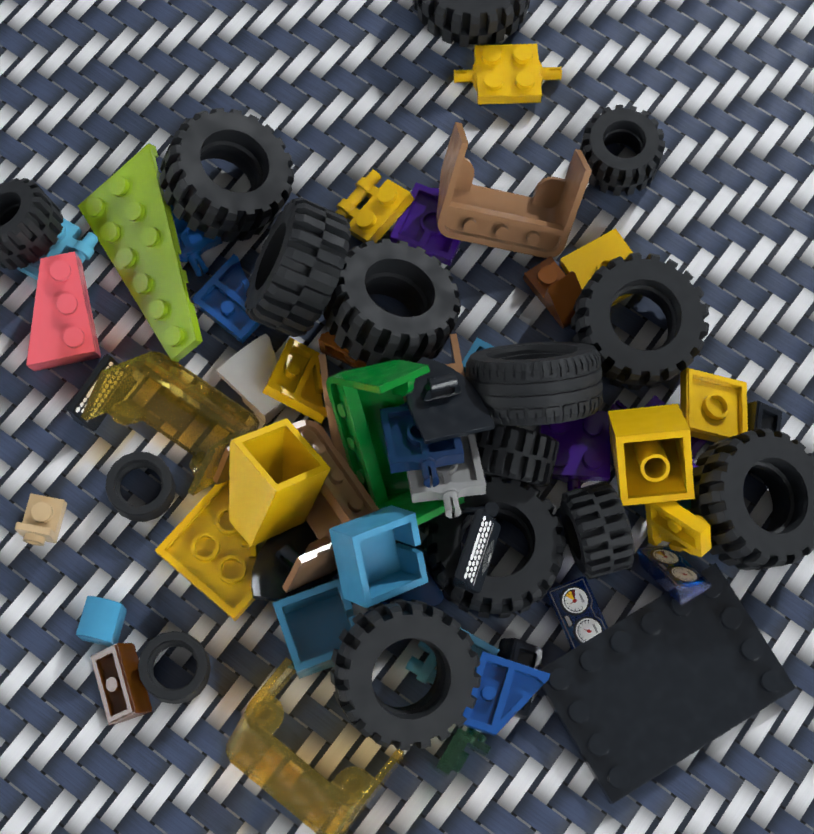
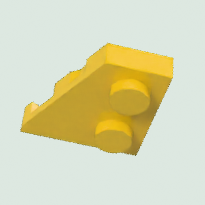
M290 337L262 393L322 423L327 416L326 407H323L322 401L323 386L320 374V353Z
M677 501L645 504L648 543L657 546L662 541L669 542L670 544L668 545L671 550L685 551L690 555L698 557L704 556L711 549V527L702 516L694 515L680 506Z

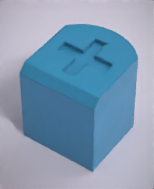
M87 596L76 635L83 641L109 647L118 643L127 609L123 604L116 601Z

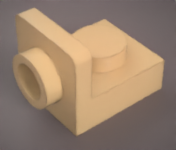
M30 493L23 521L16 522L15 530L23 537L24 542L32 545L44 546L45 541L57 543L67 502L63 499Z

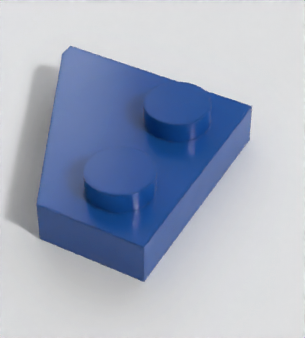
M233 254L191 298V301L195 307L242 344L261 325L251 320L245 312L246 293L250 283L245 276L238 256Z
M482 651L479 658L480 665L476 667L475 671L481 676L480 687H473L471 693L477 700L473 709L465 708L462 715L467 720L462 725L495 736L549 680L550 673Z

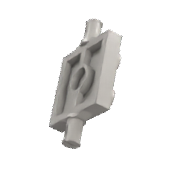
M475 434L461 436L464 463L436 468L440 480L437 486L433 487L431 476V488L424 486L421 470L407 471L412 503L443 500L446 517L452 518L453 507L454 518L461 514L458 498L486 494V482Z

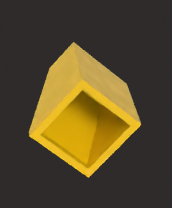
M287 418L234 438L230 442L229 522L250 547L304 523L331 469Z

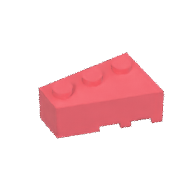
M75 251L40 258L26 366L33 371H39L101 358L81 259Z

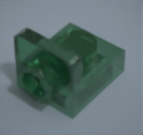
M468 727L464 731L458 728L437 764L435 771L446 778L452 770L459 773L469 756L464 751L465 746L485 757L491 749L490 746L485 744L487 738L475 729Z

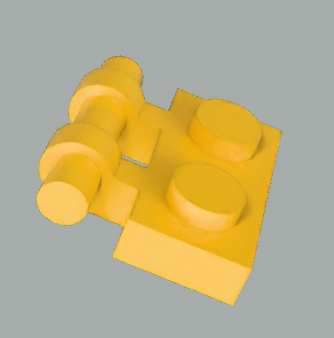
M374 169L366 177H361L355 184L356 189L347 199L343 198L336 205L337 210L335 211L346 219L349 218L351 220L349 222L351 235L363 243L372 240L374 243H377L415 200L411 192L389 179L380 188L376 187L382 176ZM366 196L370 198L360 210L356 208Z

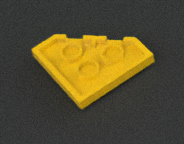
M229 481L218 485L215 484L155 549V552L236 621L255 600L252 598L251 576L257 558V545L250 547L229 522Z

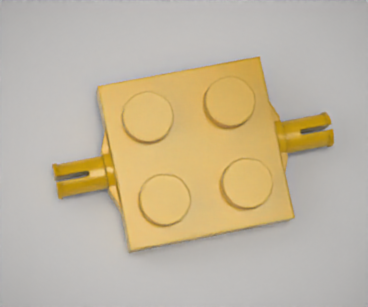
M537 44L475 45V62L472 70L454 69V83L473 82V86L477 91L478 105L541 103V85L543 80L562 79L561 66L542 67L538 56Z

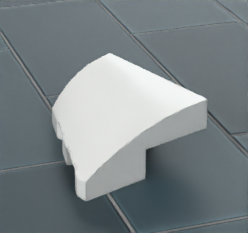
M265 333L234 354L217 369V373L242 397L243 402L261 420L268 424L287 405L262 393L277 363L270 337Z

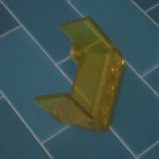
M155 351L147 352L102 370L81 415L87 421L106 412L111 415L115 422L121 425L144 421L193 455L189 467L195 478L188 492L193 496L215 483L213 478L225 448L230 446L231 440L257 430L260 425L258 418L250 411L178 362L172 361L169 356Z
M286 657L246 707L227 742V757L235 767L316 834H346L404 759V751L396 749L375 778L364 769L351 766L340 771L330 783L273 736L284 719L283 706L275 697L296 672L292 661Z

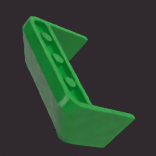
M392 360L342 371L328 377L326 388L349 467L362 483L379 510L393 505L415 512L418 525L444 513L443 500L412 503L407 471L390 473L380 420V409L404 404L403 396L413 392L415 378L429 373V366L404 360ZM464 497L458 498L459 505L465 502Z

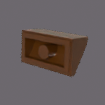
M116 643L90 656L109 726L152 711L148 692L139 677V659L133 643Z

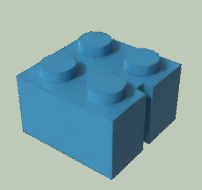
M390 505L329 529L344 599L368 608L428 583L423 551L401 543L396 544L395 540L415 547L421 545L415 512Z
M337 579L273 602L272 604L298 678L301 679L335 666V663L331 660L334 648H340L342 641L339 639V636L344 628L349 631L355 623L352 619L356 616L354 615L351 602L343 598L340 580Z

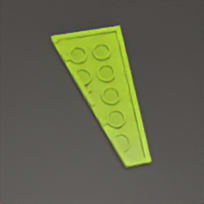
M148 143L82 201L78 207L172 361L179 362L201 344L203 340L194 303L190 302L186 287L188 278L180 262L179 255L182 253L171 207L166 204L163 197L164 191L160 187L159 177L161 173L156 162V158H158L156 146Z

